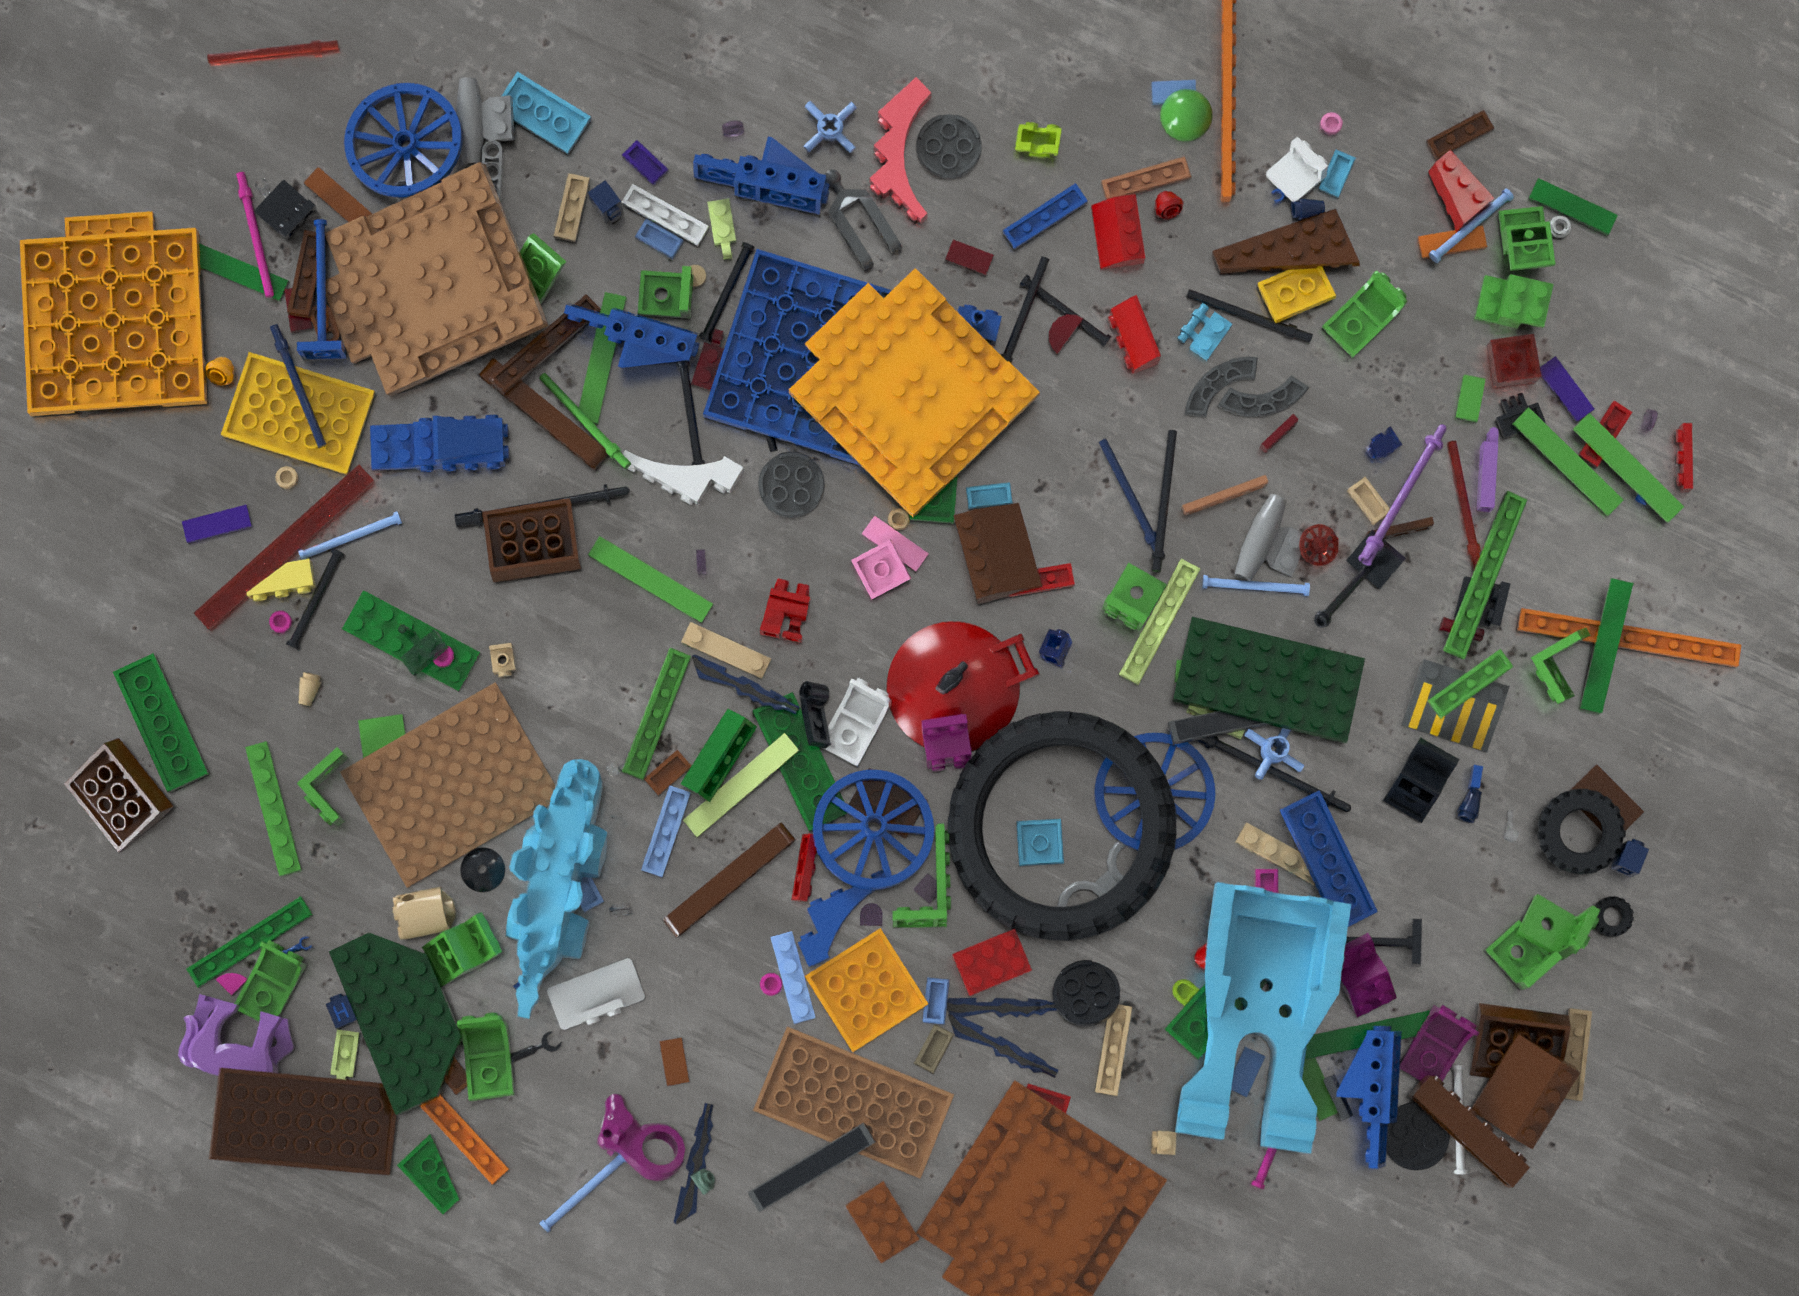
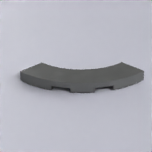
M1258 357L1234 358L1210 369L1192 389L1184 415L1206 418L1209 405L1220 390L1237 381L1255 380Z
M1291 375L1280 387L1265 394H1247L1230 387L1217 407L1244 417L1269 416L1291 407L1306 393L1309 386Z

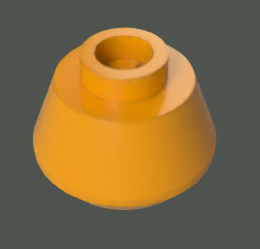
M217 357L206 364L205 373L212 383L220 386L228 385L233 380L234 366L228 358Z

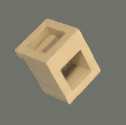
M512 643L489 646L494 675L498 674V677L502 678L512 676L511 672H517ZM502 656L507 658L504 664L499 663V658Z
M1152 1131L1151 1154L1175 1155L1176 1132Z

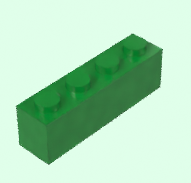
M727 709L685 775L681 785L699 797L711 802L757 726L742 715Z

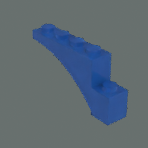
M883 869L871 874L872 879L885 878ZM851 885L852 888L844 892L841 888L830 893L831 898L824 901L822 898H819L809 903L811 907L807 908L818 933L814 935L813 932H809L801 936L802 941L798 942L809 968L830 959L828 956L830 947L843 922L853 909L875 890L858 888Z

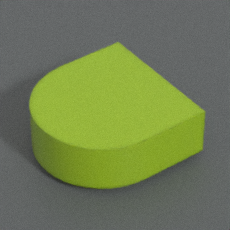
M1181 979L1173 985L1172 993L1175 999L1185 1007L1200 989L1191 981Z

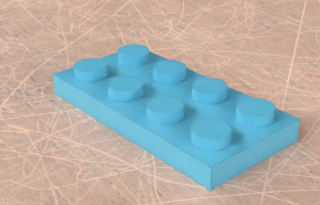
M519 72L515 74L502 96L510 95L513 98V120L515 123L566 154L570 153L592 119L590 115Z

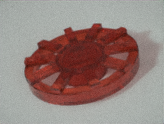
M1312 525L1305 529L1301 535L1299 543L1300 552L1303 558L1312 565H1327L1333 561L1339 551L1338 537L1333 529L1326 525ZM1318 528V536L1313 529ZM1322 529L1327 531L1324 536H1322ZM1309 532L1313 536L1312 539L1306 537ZM1331 535L1332 539L1327 541L1328 536ZM1305 541L1309 542V547L1307 548L1304 545ZM1333 543V548L1329 547L1328 544ZM1311 550L1312 555L1309 557L1306 551ZM1327 550L1332 551L1331 556L1328 554ZM1316 554L1319 556V562L1313 561ZM1322 554H1324L1327 558V560L1324 562Z

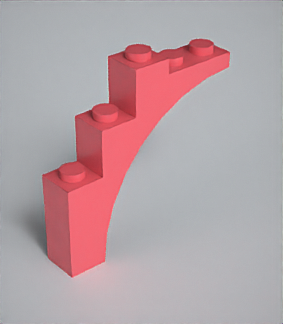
M915 77L878 111L879 124L885 130L889 129L890 131L874 144V156L881 163L885 162L886 164L869 179L870 189L876 196L881 195L885 199L888 195L892 194V200L898 206L903 205L907 209L906 214L912 221L915 222L917 220L922 224L927 219V212L917 201L909 185L905 171L904 151L910 127L919 111L931 99V92Z

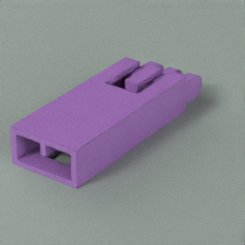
M1492 427L1486 435V441L1480 446L1476 511L1491 512L1495 508L1499 432L1496 427Z

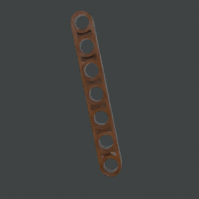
M492 358L479 373V376L578 458L596 470L608 455L606 449L522 380L503 395L489 380V377L503 366L496 359Z
M782 822L779 823L669 913L662 921L676 938L679 937L788 848L796 839Z

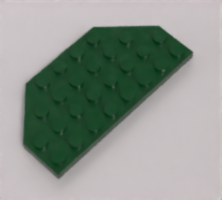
M367 933L330 950L329 954L353 1008L358 1025L395 1115L399 1116L439 1097L445 1076L448 1075L454 1060L453 1056L461 1042L462 1035L457 1027V1022L429 955L372 933Z

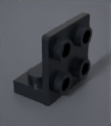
M282 180L255 209V213L287 241L316 210V205L309 199L307 201L288 182Z
M1465 576L1463 578L1454 619L1457 616L1471 577ZM1502 581L1500 584H1494L1478 624L1479 626L1495 630L1501 626L1511 583Z

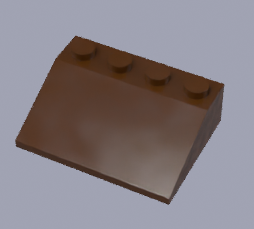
M570 498L482 512L489 568L493 582L581 569Z
M1019 503L974 509L953 515L978 604L1042 587Z
M119 738L104 743L64 783L118 853L160 821L174 807Z
M1479 1003L1475 1030L1480 1033L1478 1036L1474 1035L1469 1073L1471 1076L1490 1078L1518 1033L1565 1060L1571 1030L1569 1015Z
M1518 1033L1472 1106V1109L1480 1117L1515 1140L1533 1149L1580 1075V1072L1572 1064Z

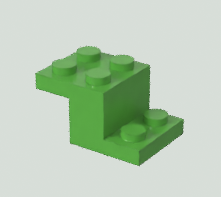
M1543 206L1498 212L1503 254L1509 257L1510 271L1555 266L1550 221L1545 222Z
M1510 274L1507 280L1485 275L1475 319L1517 329L1521 323L1543 328L1554 284Z
M482 912L460 925L443 931L422 946L424 953L429 955L442 987L451 983L459 976L480 968L502 953L499 942L495 939L489 923Z

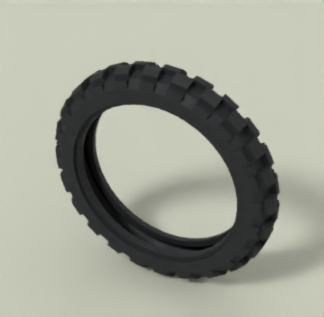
M1054 711L1025 717L1022 720L1005 726L991 738L987 739L976 750L969 762L967 761L959 775V780L952 793L948 817L949 848L953 863L958 871V876L974 900L993 918L1011 929H1015L1028 936L1054 941L1079 940L1100 935L1126 922L1138 913L1156 893L1167 874L1177 836L1176 808L1170 785L1160 765L1150 751L1137 738L1112 722L1094 715L1071 711ZM1052 746L1082 747L1097 752L1111 760L1124 772L1137 794L1142 813L1140 846L1135 860L1125 876L1102 896L1087 903L1067 907L1038 904L1025 899L1009 888L994 870L986 853L983 839L984 809L996 781L1018 759L1036 750Z

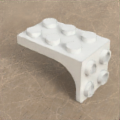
M851 679L847 692L828 726L831 745L823 749L858 767L891 706L889 694L879 688L876 691L869 688V683L863 679Z

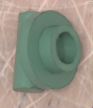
M701 1169L691 1174L690 1177L703 1195L714 1188L715 1177L710 1171Z

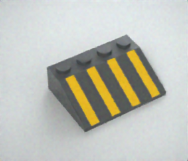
M1424 659L1420 663L1401 726L1487 753L1510 686L1493 681L1440 719L1428 703V700L1466 674V672Z

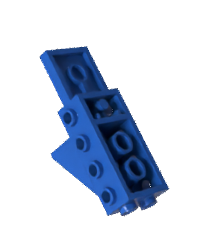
M769 136L762 161L758 160L755 156L747 155L746 157L740 156L737 164L731 159L719 160L709 154H695L693 160L694 178L734 187V196L820 215L822 204H827L829 183H826V175L816 172L778 141Z
M568 303L564 310V313L568 314V319L580 322L582 319L590 321V326L600 329L606 326L604 335L609 336V341L619 344L622 343V340L625 341L618 364L620 368L690 360L692 356L695 357L697 355L700 343L696 342L697 332L621 309L612 308L610 315Z
M486 415L484 419H476V416H464L462 420H457L454 417L433 416V421L432 418H420L419 422H413V424L371 425L372 471L417 469L421 472H433L434 469L456 471V468L478 470V467L500 469V466H506V459H509V446H505V437H508V424H504L503 419L499 418L498 415Z
M1378 1025L1373 1026V1030H1367V1035L1336 1093V1097L1363 1099V1103L1359 1105V1116H1362V1122H1371V1126L1367 1128V1140H1370V1149L1366 1150V1163H1369V1168L1375 1169L1386 1167L1388 1124L1397 1122L1402 1031H1391V1026Z

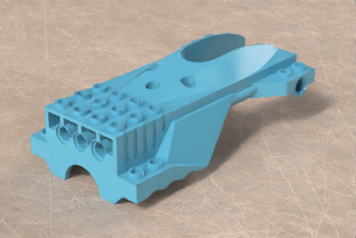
M1215 883L1205 963L1208 1022L1204 1067L1181 1088L1176 1133L1224 1140L1229 1118V1101L1237 1047L1245 1035L1255 1034L1262 1037L1270 1048L1260 1147L1311 1154L1312 1143L1316 1133L1317 1107L1302 1081L1306 1047L1339 995L1351 904L1313 896L1279 894L1252 886ZM1262 980L1268 983L1269 988L1266 992L1260 988ZM1236 999H1239L1243 1004L1241 1011L1237 1010L1234 1005ZM1281 1006L1287 1009V1016L1285 1018L1279 1014Z

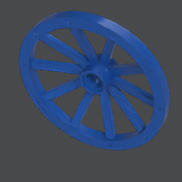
M398 83L378 89L367 96L356 107L346 127L344 147L346 158L352 171L365 186L379 194L390 197H410L441 183V180L452 172L461 153L463 134L458 115L443 95L424 85ZM401 95L423 96L411 126L407 130ZM394 96L400 131H397L374 108L376 104ZM432 100L446 114L416 133L428 103ZM369 112L393 138L359 132L357 130L362 119ZM450 121L452 142L420 141ZM355 138L390 145L391 147L357 159ZM405 141H410L408 146L401 147ZM450 149L446 160L440 168L436 167L418 150ZM395 154L377 181L366 174L361 166ZM413 156L434 173L416 184H413L411 157ZM402 157H404L406 186L384 184Z
M1165 733L1136 735L1134 737L1145 747V743L1170 745L1161 767L1165 775L1176 748L1186 753L1195 762L1190 767L1168 779L1167 781L1170 786L1198 769L1203 776L1206 792L1171 789L1173 797L1205 800L1204 809L1198 822L1175 804L1176 814L1192 827L1189 832L1176 839L1174 850L1179 849L1195 839L1211 817L1215 803V783L1211 769L1199 751L1188 742L1173 745L1171 735ZM1105 758L1095 782L1094 795L1098 815L1105 828L1115 839L1127 845V847L1138 851L1142 836V818L1134 839L1122 832L1115 822L1140 806L1139 800L1137 799L1110 817L1105 805L1104 793L1136 794L1133 787L1104 786L1112 764L1116 765L1108 758Z
M862 770L842 777L824 793L814 815L813 839L820 859L837 878L858 888L876 890L899 885L912 877L921 868L932 847L934 821L925 797L911 782L888 771ZM875 780L886 782L876 813H873L862 781ZM856 784L867 816L837 798L836 795L844 788ZM892 785L899 787L912 798L900 807L882 816ZM830 802L862 822L822 824L824 813ZM917 805L923 818L924 827L887 824V822ZM875 822L879 824L880 830L872 831L869 829L868 824ZM861 830V832L829 854L822 832ZM887 831L923 834L924 841L918 856L916 857ZM866 837L867 839L854 874L849 873L835 862L836 858ZM882 838L912 862L906 869L893 876ZM873 840H875L885 878L869 879L860 877Z

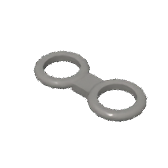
M1120 841L1115 842L1109 850L1107 857L1108 871L1095 883L1078 881L1067 886L1059 897L1057 907H1067L1069 897L1080 890L1091 891L1100 897L1112 889L1124 877L1117 869L1116 858L1120 850L1127 845Z

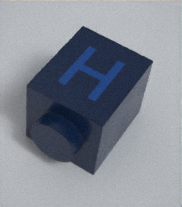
M340 993L329 998L330 1002L326 1003V1007L336 1029L340 1030L357 1022L347 995L343 996Z

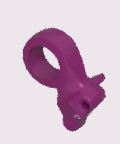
M612 1094L606 1099L605 1115L597 1139L599 1147L607 1150L609 1156H612L615 1152L619 1153L646 1179L662 1181L676 1174L683 1164L685 1153L684 1142L678 1134V1130L662 1123L640 1126L634 1115L628 1110L622 1095ZM652 1139H660L667 1142L673 1149L674 1160L665 1165L653 1164L644 1156L643 1144Z

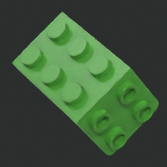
M533 233L527 238L520 253L539 302L542 304L567 261Z
M1376 270L1364 286L1322 326L1352 358L1403 310L1407 303L1406 294L1400 288H1395L1390 283V278L1384 272L1380 273Z
M270 940L268 943L261 942L260 946L262 948L259 958L234 1003L240 1005L238 1011L257 1021H260L261 1012L280 1017L307 964L302 962L303 957L291 951H288L287 954L282 952L284 947Z
M487 1013L484 1017L480 1018L475 1016L462 1017V1020L457 1021V1027L461 1032L464 1046L469 1101L515 1095L509 1028L504 1018L498 1015V1013Z

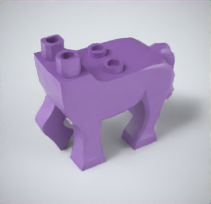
M199 994L194 1015L184 1017L186 1034L179 1046L178 1056L185 1066L196 1067L214 1075L219 1074V1067L279 1073L278 1064L283 1058L292 1053L295 1047L290 1032V1021L286 1018L283 1019L279 1016L261 1012L253 1047L239 1044H223L220 1039L222 1026L227 1018L238 1011L240 1005ZM275 1036L277 1044L276 1046L271 1047L273 1038Z

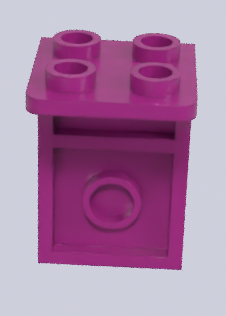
M1434 1005L1401 1059L1400 1069L1420 1081L1425 1075H1431L1432 1077L1435 1075L1443 1081L1464 1045L1472 1036H1478L1480 1033L1475 1030L1477 1025L1463 1016L1457 1019V1013L1444 1005H1441L1440 1008Z

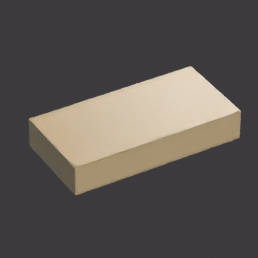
M1366 477L1347 490L1373 526L1386 517L1390 508Z

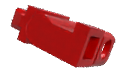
M778 578L774 588H771L760 627V635L780 639L784 618L788 617L790 619L789 629L783 631L782 639L802 643L800 629L801 623L807 620L810 605L809 585L798 583L796 593L787 592L789 581Z

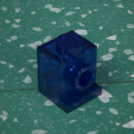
M1391 426L1386 429L1385 435L1381 432L1371 439L1372 443L1366 447L1368 455L1372 459L1375 458L1377 462L1394 453L1402 446Z
M1049 629L1039 650L1042 660L1063 667L1065 664L1064 660L1072 644L1069 634L1061 629L1056 631Z

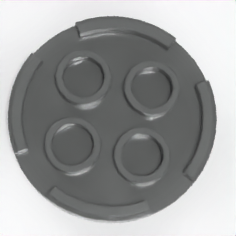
M947 114L931 118L923 125L917 137L916 152L921 165L927 172L938 178L956 179L968 174L977 165L981 156L982 143L977 128L972 122L960 115Z
M784 452L773 457L764 465L760 472L758 488L763 503L770 511L781 517L798 518L809 514L818 506L824 494L825 482L820 467L811 457L800 452Z

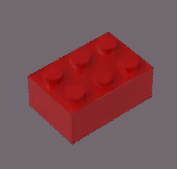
M1015 929L952 954L969 997L1032 971Z

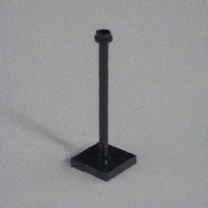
M1374 530L1369 532L1346 560L1359 572L1324 611L1316 613L1314 622L1318 627L1324 628L1329 626L1331 616L1365 578L1381 589L1392 576L1391 574L1405 561L1406 558L1382 539L1384 547L1381 551L1377 552L1372 564L1365 565L1361 563L1362 561H1359L1358 557L1367 545V538L1376 534Z
M1413 919L1412 936H1407V938L1371 937L1374 946L1407 947V950H1412V967H1421L1422 919ZM1347 937L1346 943L1358 937Z

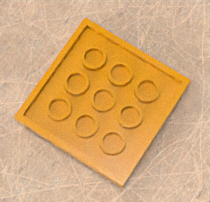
M881 928L805 975L806 980L852 1053L928 1005L927 1000Z

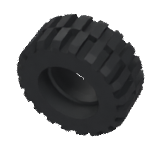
M1573 789L1560 793L1544 807L1537 824L1539 826L1537 838L1540 841L1539 846L1542 852L1545 853L1546 858L1556 865L1557 868L1573 874H1592L1605 869L1618 857L1619 851L1624 846L1623 839L1626 837V831H1624L1625 821L1619 813L1618 806H1615L1609 797L1593 790ZM1578 810L1594 814L1602 826V837L1599 844L1593 850L1585 853L1574 852L1567 848L1560 836V827L1565 817Z

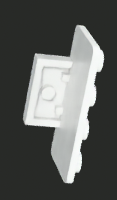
M629 958L557 984L547 990L558 1023L563 1030L587 1022V1025L599 1022V1017L603 1015L615 1016L622 1013V1008L645 999L635 967Z

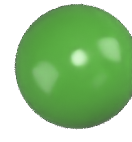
M1181 89L1169 95L1164 101L1160 118L1163 128L1171 137L1180 141H1193L1202 137L1208 131L1212 123L1213 112L1210 102L1203 94L1192 89Z

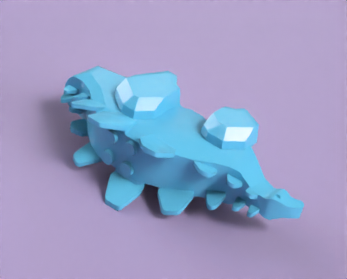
M576 759L564 764L551 796L548 809L543 805L536 807L533 814L535 824L526 831L522 849L514 852L512 855L510 871L518 879L529 881L527 892L520 894L518 899H513L506 926V937L518 941L517 955L520 961V969L523 971L522 975L518 977L520 987L516 991L518 1017L530 1019L532 1010L540 999L538 992L542 980L557 967L562 958L581 959L587 940L589 920L574 914V911L578 909L583 896L581 890L582 878L600 877L606 859L608 835L607 831L595 826L603 791V782L596 766L587 760Z

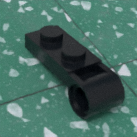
M805 681L800 687L799 696L808 745L826 749L831 745L823 704L828 700L829 688L824 684Z

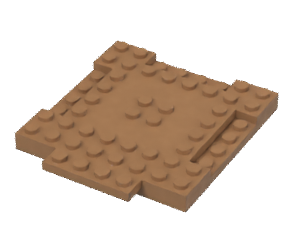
M482 162L442 179L441 183L367 217L361 216L325 233L340 273L326 280V298L351 363L355 364L372 356L387 395L394 396L549 326L486 164Z

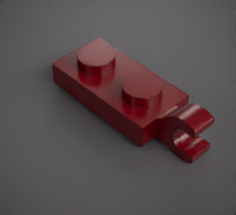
M715 329L711 344L704 342L691 382L692 386L711 391L724 348L720 347L724 331Z

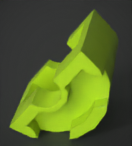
M1026 122L1025 125L1019 124L1015 150L1019 153L1022 151L1030 152L1029 156L1050 158V154L1058 156L1062 128L1054 124H1048L1047 128H1038V124L1033 122Z

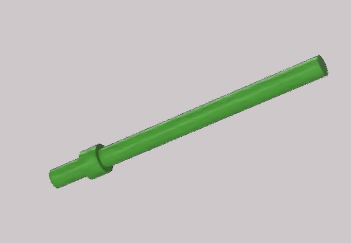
M543 373L539 379L600 442L612 459L615 458L624 469L629 468L631 462L621 453V448L616 443H612L546 373Z

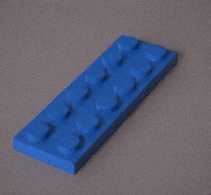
M1320 790L1280 809L1281 815L1321 898L1351 904L1348 927L1377 913V908Z

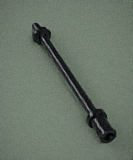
M604 484V490L523 505L568 498L571 499V505L605 499L606 503L610 504V498L628 495L630 489L627 486L608 489L607 484ZM475 508L471 512L454 514L456 527L459 528L473 524L480 526L484 522L483 511Z
M1217 736L1195 740L1205 745V748L1208 750L1210 748L1219 749L1257 769L1263 762L1220 741ZM1271 765L1266 772L1308 794L1320 790ZM1320 790L1327 807L1332 805L1344 812L1351 811L1350 804L1334 797L1336 791L1333 790L1328 794Z

